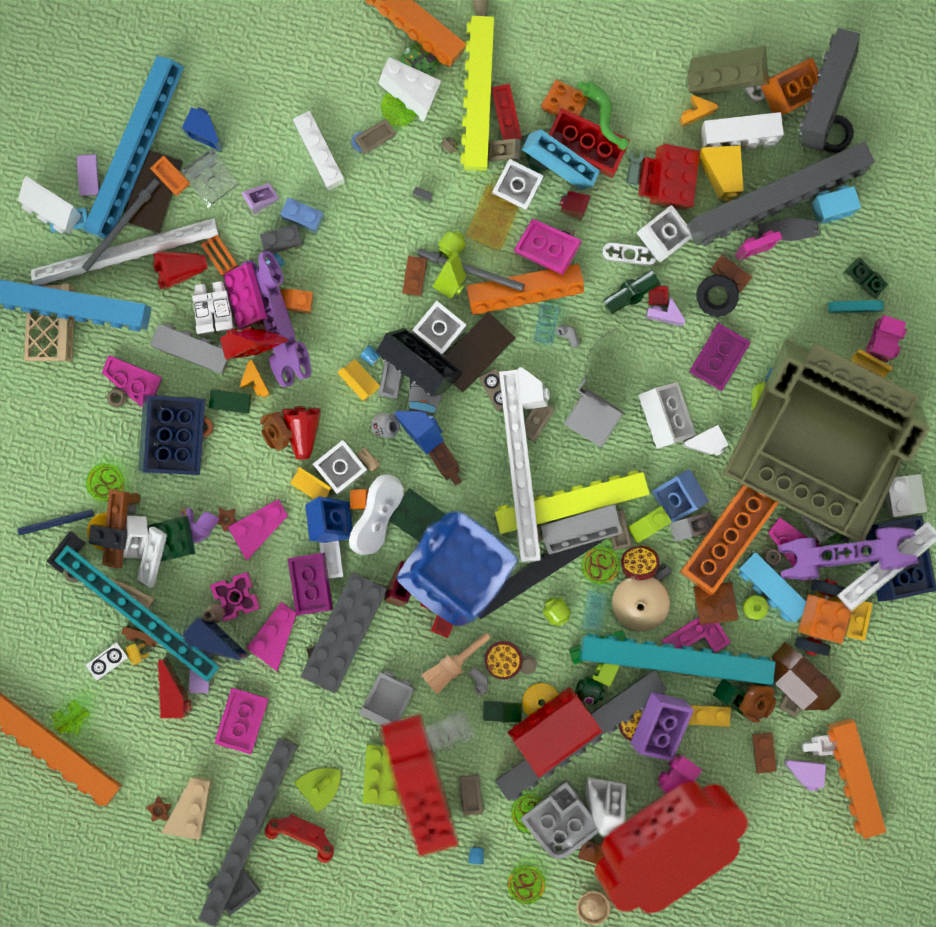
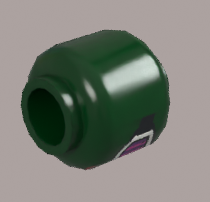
M586 676L578 681L575 693L581 701L594 705L598 700L603 699L605 689H603L601 682Z

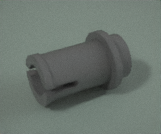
M664 563L653 577L662 581L672 571Z

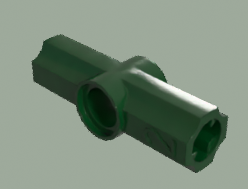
M650 270L636 280L630 279L625 281L620 286V290L603 301L611 314H614L628 304L634 305L639 303L643 299L644 294L661 283L653 270Z

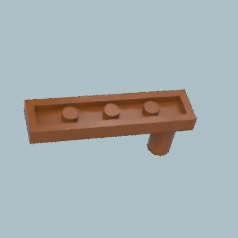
M109 489L106 526L126 530L128 505L138 504L141 500L140 495L118 489ZM104 547L102 565L116 569L122 568L124 550Z

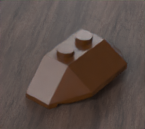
M786 642L772 655V661H775L774 684L802 711L829 710L841 697L834 685L810 661Z

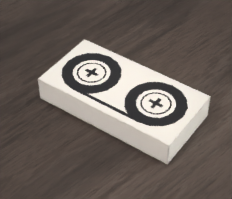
M116 642L87 663L86 667L97 681L129 657L120 644Z

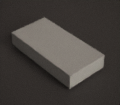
M387 361L384 363L378 396L398 399L402 373L398 372L395 366Z

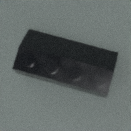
M406 328L386 333L376 350L383 360L390 362L398 372L404 373L410 378L412 383L419 385L426 394L433 397L443 394L462 374V371Z

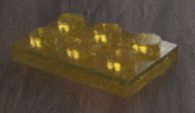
M487 184L465 237L501 252L519 207L493 194L492 192L495 187Z

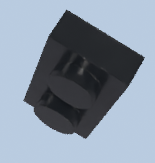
M92 524L90 525L89 544L125 550L127 530Z

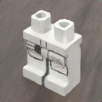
M222 281L212 283L214 293H207L205 284L195 285V295L192 298L196 319V333L198 335L235 329L229 294L225 290Z

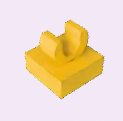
M132 644L125 648L132 666L142 662V659L149 656V653L142 655L139 651L145 644H139L138 646Z

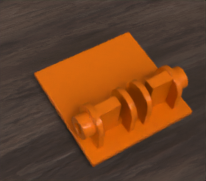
M555 80L541 108L544 109V112L552 115L555 113L554 117L557 116L561 108L579 116L588 98L583 95V92Z

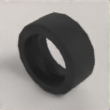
M836 115L833 123H838L845 129V139L838 145L826 142L824 147L826 152H841L849 146L853 139V126L847 118L841 115Z

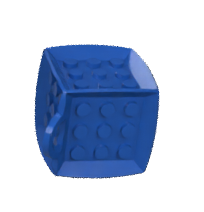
M455 511L447 513L439 522L434 523L428 528L423 539L411 553L397 575V580L408 592L435 614L452 625L462 626L471 623L491 602L518 562V558L482 525L464 513Z

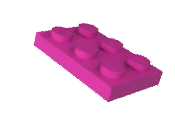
M532 218L516 245L514 252L564 275L582 242L578 238Z
M773 230L768 231L757 240L755 237L745 240L735 253L737 261L774 248L782 239L780 231L776 233Z
M246 263L224 274L225 285L238 330L266 319L267 316L252 263Z
M232 687L214 743L251 755L269 698Z

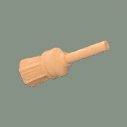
M485 632L462 653L456 654L454 657L448 654L445 655L446 657L439 660L440 663L421 674V676L438 695L452 678L456 679L459 674L463 673L461 667L464 664L463 661L491 637Z

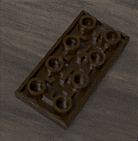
M149 150L135 182L126 212L138 199V194L142 189L145 190L153 179H156L160 184L151 194L152 197L149 201L144 202L127 224L160 234L173 192L150 169L163 154ZM164 155L180 172L183 161Z
M487 312L444 357L462 371L460 377L453 383L462 393L516 339L490 312Z

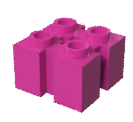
M886 315L878 318L865 352L884 363L893 360L894 357L897 358L901 349L898 346V342L900 339L903 340L906 335V322Z
M249 572L232 577V583L228 584L227 580H223L210 585L214 599H220L224 609L223 622L239 617V611L243 610L244 614H248L262 609L257 594H251L250 588L254 587ZM235 591L237 594H240L238 602L232 600Z
M678 753L672 761H669L668 765L670 768L668 771H662L657 779L659 783L657 785L668 793L682 783L695 782L702 769Z

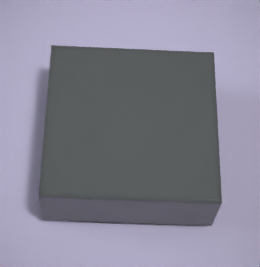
M415 187L413 191V197L431 204L433 199L432 193Z

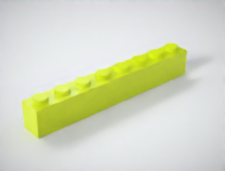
M471 16V22H467V33L470 34V41L466 40V52H470L469 59H465V71H469V75L464 80V89H468V97L464 96L463 108H467V115H463L462 127H466V134H462V145L465 146V153H461V164H464V170L487 171L494 17Z
M638 470L627 473V477L620 478V475L608 478V482L604 483L601 480L590 482L591 486L583 488V485L572 487V491L567 493L564 490L553 492L554 496L546 498V495L534 497L536 525L647 496L649 491L644 472L639 473ZM509 505L497 507L498 511L494 513L500 535L516 531L515 506L509 508Z

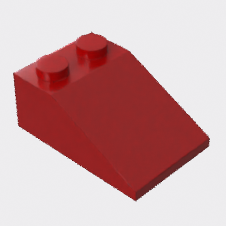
M254 327L244 328L240 332H238V329H232L227 331L226 335L220 337L225 360L257 356L288 342L286 337L264 329L254 330Z
M168 658L159 659L160 719L184 718L189 715V712H192V701L188 700V694Z

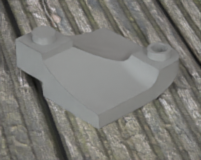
M567 779L556 786L546 797L520 818L547 853L556 859L567 857L599 833L590 810ZM556 845L562 846V849H561V850H557V849L555 848V846H556Z

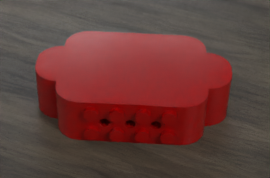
M417 714L381 725L382 736L395 785L419 856L423 857L457 847L459 841L422 715Z
M696 782L682 783L605 837L602 843V852L605 856L596 864L595 876L613 905L619 911L629 912L640 907L645 913L659 912L735 860L740 851L738 839L745 833L748 827V819L724 786L712 784L702 788Z

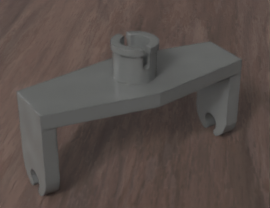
M790 217L758 223V237L760 238L762 234L772 230L774 233L780 231L781 240L796 241L821 236V221Z

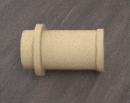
M365 447L362 449V452L359 451L356 455L368 467V471L374 472L381 465L379 459H375Z

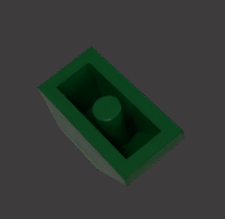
M722 679L721 683L716 687L713 696L744 716L739 706L746 694Z

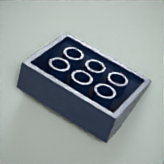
M143 394L139 471L143 473L200 475L205 399Z
M921 515L872 524L866 536V541L877 540L876 530L884 528L914 529L916 532L924 525L923 517ZM868 547L869 555L872 553V548ZM929 548L918 556V563L906 566L876 591L878 602L897 600L936 591ZM879 561L870 562L871 567H873Z
M197 617L181 634L184 637L183 641L190 648L195 647L237 661L246 659L249 656L216 623L206 621L203 617Z

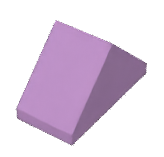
M270 183L242 193L254 215L279 199Z

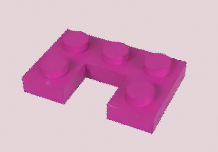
M698 617L661 640L663 644H674L675 648L682 649V646H690L704 637L714 653L731 643L719 623L699 625Z

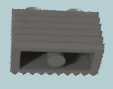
M296 224L260 234L264 252L276 253L303 245Z

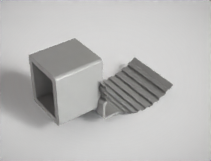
M585 363V378L578 388V392L582 396L564 425L602 448L622 417L623 411L592 391L581 388L587 378V364Z

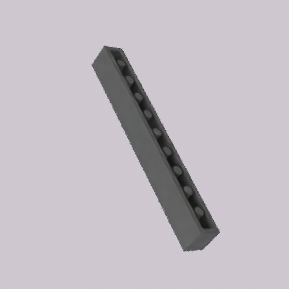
M654 670L650 671L590 713L603 732L541 777L536 775L527 760L524 759L498 777L495 783L508 801L510 799L513 801L517 800L523 795V790L526 788L531 790L537 786L540 778L543 776L545 779L555 773L553 769L559 765L561 768L570 762V757L575 754L578 757L586 751L585 747L590 743L592 745L597 744L602 740L601 736L606 732L611 734L618 729L617 725L622 721L627 723L634 718L633 713L638 710L640 712L644 711L651 692L666 695L665 691L668 689Z
M282 737L278 738L198 920L214 927L220 924L299 745Z

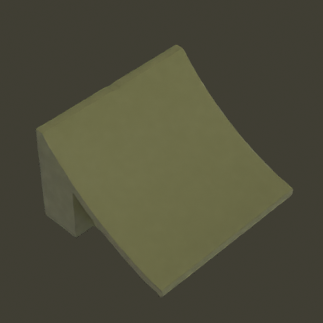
M786 339L723 474L856 542H863L890 489L902 459L908 462L912 461L930 427L923 408L916 405L920 395L815 342L810 350H807Z

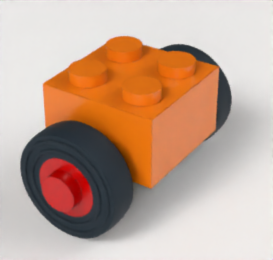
M826 578L825 581L817 579L812 581L811 589L819 591L820 594L825 596L818 597L808 594L798 632L813 638L797 637L795 647L806 650V654L813 656L817 654L829 655L831 646L822 643L821 640H818L820 638L843 644L851 611L844 603L833 601L829 598L838 597V594L846 589L843 586L836 585L837 581Z

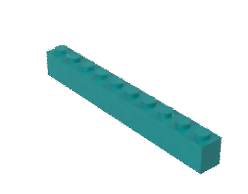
M66 546L55 559V562L205 681L210 682L221 668L220 665L201 650L195 647L190 648L183 641L184 637L71 547Z
M587 633V637L583 636L581 638L579 660L773 685L775 661H769L770 657L758 656V659H752L750 654L739 653V657L732 656V652L720 651V654H714L712 649L704 648L699 652L694 651V647L682 646V649H677L674 644L664 643L662 647L656 646V642L644 641V644H639L636 639L626 638L624 642L618 641V637L606 636V639H601L598 634Z

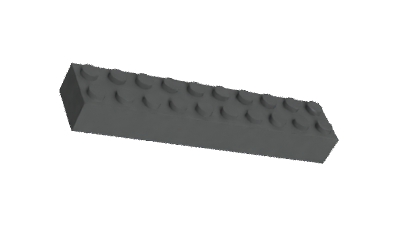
M864 141L696 216L687 227L696 246L703 244L705 247L713 243L719 236L720 239L731 235V232L736 229L741 231L752 222L756 224L764 220L768 215L774 216L786 207L789 209L796 206L803 199L807 201L815 197L819 192L831 190V187L835 185L841 186L853 177L856 179L864 175L865 172L871 169L870 166L875 160Z

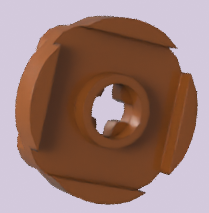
M271 412L262 416L260 425L263 424L264 429L261 430V433L267 445L271 449L276 448L275 451L286 448L289 444V439L292 438V432L286 427L282 415L279 412Z
M751 684L743 702L739 706L740 711L750 721L755 723L761 722L760 719L769 717L775 708L776 698H774L773 694L775 691L765 684Z

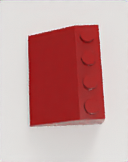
M569 687L551 701L545 703L540 709L530 714L522 722L515 725L508 731V734L536 775L541 777L603 731L571 687Z

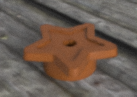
M219 508L218 518L220 520L217 524L222 526L224 532H227L228 527L237 522L234 518L235 509L226 511Z
M157 797L153 805L146 807L151 812V821L154 822L159 818L167 821V811L170 809L171 804H165L160 797Z

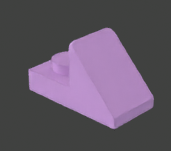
M672 298L668 301L666 312L663 311V308L652 306V309L648 308L645 318L679 326H683L685 323L684 317Z

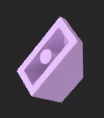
M784 759V764L803 786H807L806 790L818 791V788H824L825 764Z

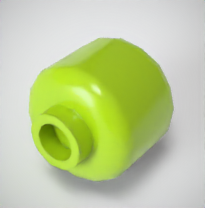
M458 230L455 232L447 231L438 242L440 247L438 250L447 258H450L454 252L460 255L466 247L465 236Z
M760 595L748 596L742 603L743 614L751 620H760L768 613V603Z
M551 597L544 602L545 606L542 612L551 625L561 626L569 621L571 610L563 598L555 599Z

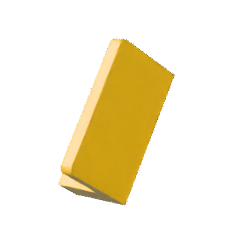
M861 349L855 351L850 360L884 378L893 369L890 365Z
M355 359L337 372L363 402L380 388V385Z
M298 467V471L290 484L313 499L319 496L327 498L333 488L301 467Z

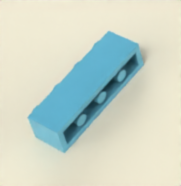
M541 129L530 133L522 148L527 154L581 191L593 187L600 173L599 169Z
M752 552L737 568L740 571L738 575L745 582L749 580L754 585L752 589L758 595L763 594L767 598L768 605L773 609L777 608L781 612L779 615L787 623L789 621L795 623L803 615L806 601L756 552Z

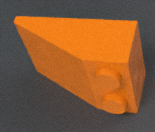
M813 57L770 77L769 84L761 86L772 113L781 112V115L811 101L812 89L814 84L818 83L817 76L819 72Z

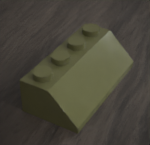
M766 46L691 58L687 72L689 92L694 96L768 85Z

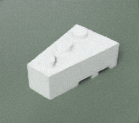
M389 57L378 84L395 98L398 97L406 104V108L412 109L420 116L419 119L424 122L441 80Z
M588 777L584 798L600 835L607 836L611 831L624 823L626 784Z

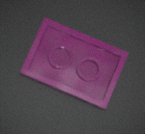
M717 323L689 373L722 392L751 342Z
M325 552L288 558L296 616L333 610Z

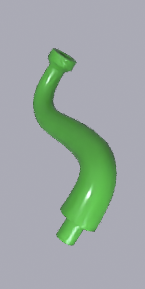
M580 81L577 87L583 90V95L593 100L599 106L600 129L603 135L611 142L617 144L619 149L624 150L628 145V139L615 135L609 126L612 115L610 98L593 82L590 81L586 84Z

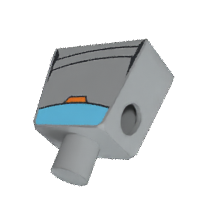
M409 381V410L424 411L426 415H435L443 394L435 397L425 393L422 387Z

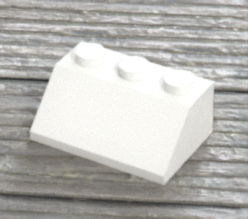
M27 176L24 178L18 201L22 204L21 208L29 214L33 211L38 215L37 218L45 224L47 222L54 225L52 228L59 233L66 232L70 235L82 215L71 204Z
M678 382L657 387L638 395L657 449L697 436Z

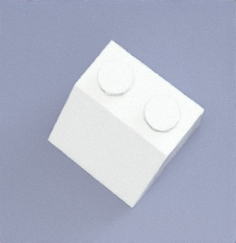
M509 159L492 193L527 210L544 176Z
M921 474L894 478L885 497L889 518L927 512Z

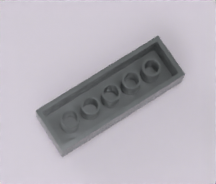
M838 28L836 35L832 34L829 43L830 49L826 51L823 62H825L823 68L820 67L818 72V83L813 86L812 99L808 101L805 112H807L806 116L800 122L799 137L801 138L802 146L820 151L824 150L859 52L860 33Z
M354 572L351 573L300 677L334 694L337 693L384 598L387 588Z

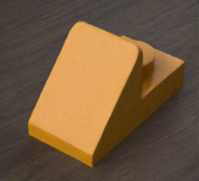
M692 95L690 101L694 111L692 109L684 111L679 122L682 127L716 113L719 107L713 102Z
M250 360L247 363L240 388L243 389L255 383L256 385L253 388L257 396L261 395L265 399L271 395L255 363Z

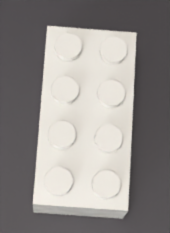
M781 112L704 121L700 128L702 148L741 146L750 150L757 148L759 145H764V147L776 146V143L784 135Z

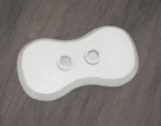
M381 475L370 486L365 511L350 534L349 545L355 553L369 555L376 553L382 547L388 521L403 498V486L395 476Z

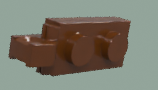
M443 441L428 454L441 475L446 480L451 478L455 486L462 483L457 474L461 470Z

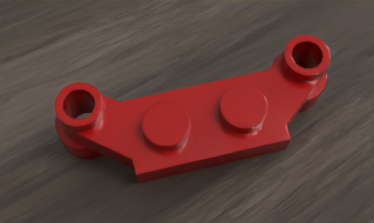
M292 814L287 818L272 819L265 826L264 835L268 839H276L279 833H283L318 850L317 859L321 863H329L333 857L334 848L325 835V829Z

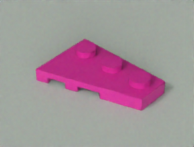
M112 355L108 356L102 374L118 388H121L141 407H143V394H157L163 377Z
M278 499L228 527L246 560L251 557L288 515Z
M778 517L768 531L777 546L796 539L809 538L780 517ZM783 553L794 567L797 564V556L792 553Z
M281 602L247 647L249 651L276 671L279 669L296 618V612Z

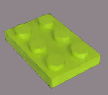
M367 744L362 803L401 806V800L395 785L385 745Z

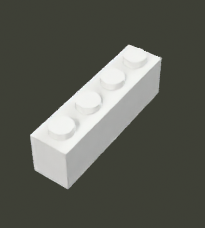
M308 111L294 118V125L327 190L330 191L344 184V178L311 112Z

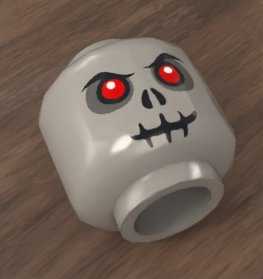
M381 412L374 416L371 427L376 436L392 438L397 435L400 424L394 414Z

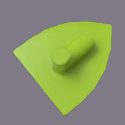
M319 768L306 773L294 782L317 813L325 808L334 798L340 784L341 770Z

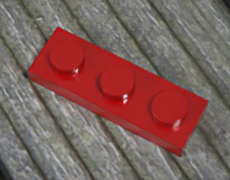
M510 83L491 87L502 140H522Z

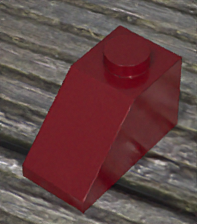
M568 191L567 196L563 195L559 206H562L560 212L582 220L591 196Z
M400 561L393 574L384 601L399 607L408 604L411 595L397 580V575L405 564L403 561Z

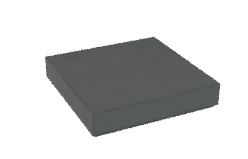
M245 869L242 871L225 910L229 916L261 892ZM214 878L207 884V887L210 889V891L216 878Z

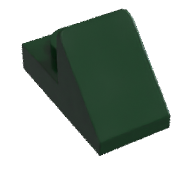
M484 701L483 721L521 722L522 703Z

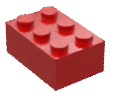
M669 144L656 147L649 204L665 207L672 205L675 209L681 210L694 206L700 150Z

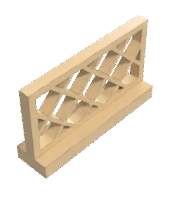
M70 284L38 285L41 287L76 292V287ZM26 313L24 361L72 363L74 317H68V320L61 318L53 320L49 316L41 315L35 320L32 317V313ZM47 317L51 324L44 330L39 323ZM37 326L42 333L34 339L31 336V330ZM55 326L58 329V335L52 339L47 333ZM46 336L50 343L43 349L38 342ZM36 345L41 352L36 357H30V350ZM53 345L57 348V357H50L47 354V351Z

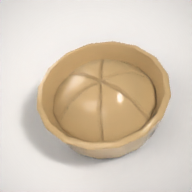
M588 891L578 900L577 913L586 924H600L610 914V902L601 892Z

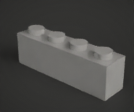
M165 323L164 326L158 324L150 346L224 375L230 359L225 360L221 344H218L216 347L210 344V340L200 337L199 340L193 338V334L188 331L182 330L181 333L175 331L176 327Z
M615 504L604 506L594 511H587L573 517L570 516L556 522H549L541 526L544 543L549 555L623 534Z

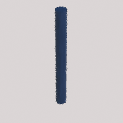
M90 509L17 528V532L20 536L93 517L94 512Z

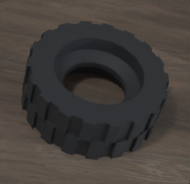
M714 274L705 278L700 283L696 293L699 308L705 314L716 317L726 316L728 313H731L739 299L738 287L735 282L723 274ZM715 286L723 287L727 292V299L721 305L712 304L708 298L710 289Z

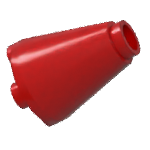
M165 251L153 254V268L155 272H158L159 278H157L159 289H169L203 273V270H207L205 255Z
M295 406L294 409H282L283 421L292 432V438L289 439L295 459H310L321 417V408L315 407L306 410L305 406Z

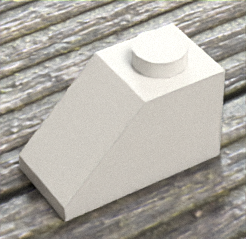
M518 368L522 406L526 410L547 407L548 400L550 399L549 389L524 368Z
M718 425L682 443L685 448L707 455L714 453L715 456L725 452L724 447L729 445Z
M127 516L126 547L123 558L141 559L148 537L146 517Z

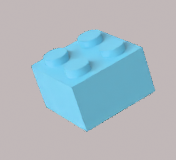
M848 185L838 187L837 191L830 193V190L823 191L811 203L815 220L821 221V224L852 216L861 209L855 186L848 187Z

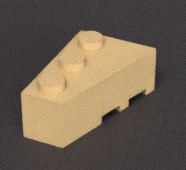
M196 776L190 779L161 833L196 840L202 838L213 779Z

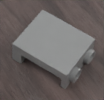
M387 670L384 673L380 671L359 714L380 725L400 720L415 689L412 687L413 683L405 679L399 681L395 679V674Z

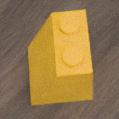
M741 146L702 148L700 150L699 163L719 200L724 199V202H730L739 198L743 193Z

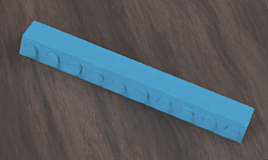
M156 56L83 230L95 237L105 239L120 220L184 67L174 60Z
M0 280V305H4V309L15 310V307L26 313H33L34 310L39 311V315L49 317L52 313L57 314V318L68 320V317H75V321L86 323V320H92V324L104 326V323H110V327L122 329V326L129 327L128 330L140 332V329H148L152 307L146 304Z

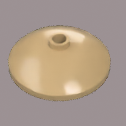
M630 576V578L628 577L619 583L612 597V609L615 617L623 626L634 631H648L656 628L665 620L670 608V598L665 586L654 577L647 580H635V578ZM638 604H643V605H644V608H643V609H639V608L637 607V605H638Z

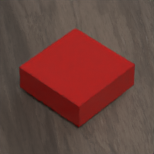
M657 286L649 291L648 305L668 306V286Z

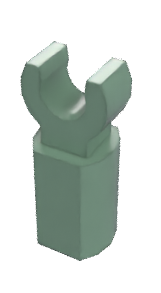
M633 151L630 152L629 159L632 163L628 166L626 183L629 185H639L642 167L640 163L644 158L643 152H641L638 159L633 157Z

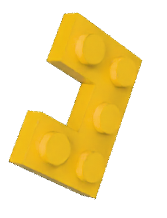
M815 591V593H814V596H818V597H823V596H825V595L820 594L819 591ZM837 596L829 597L831 598L830 600L843 603ZM863 601L851 611L845 637L865 641L873 603Z

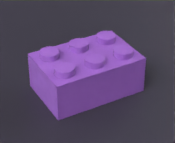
M651 692L630 744L640 755L672 761L694 709L684 699Z

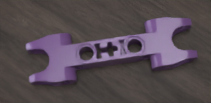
M265 251L259 254L260 268H258L253 260L244 261L242 265L252 263L267 316L263 320L266 330L286 337L288 342L273 348L274 353L269 356V363L279 384L282 387H289L294 382L293 370L300 380L311 377L310 357L304 343L296 342L293 327L278 287L284 281L281 268L274 255L270 251ZM265 256H266V257L269 259V261H270V265H269V266H268V264H267V262H266V260H265ZM301 366L304 367L305 374L302 372ZM283 373L287 377V382L283 379Z
M894 527L876 530L877 540L816 547L815 538L796 539L778 545L780 553H792L797 556V564L793 568L781 571V577L783 579L799 580L819 578V568L872 561L880 562V570H895L918 563L917 555H904L898 551L901 541L915 537L914 529ZM865 548H872V553L869 556L862 554ZM847 550H849L852 553L849 554V558H846L845 555H843L846 554ZM825 553H833L831 560L825 561L823 559Z

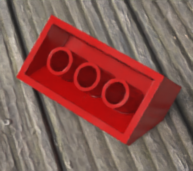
M563 108L560 109L549 132L551 137L599 169L601 174L612 179L627 149L626 147L624 150H621L617 144L608 140L603 135L599 125ZM613 132L615 135H617V136L620 137V138H626V137H623V136H621V135H619V134Z

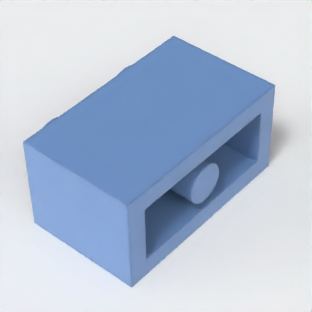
M287 198L280 214L283 220L316 234L324 219L323 212L291 198Z

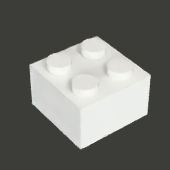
M672 205L637 232L659 263L692 238L687 224Z
M436 301L412 332L443 357L466 329V324Z
M344 440L313 463L338 495L368 472Z

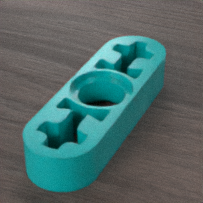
M880 300L834 301L828 303L829 313L884 311V301Z

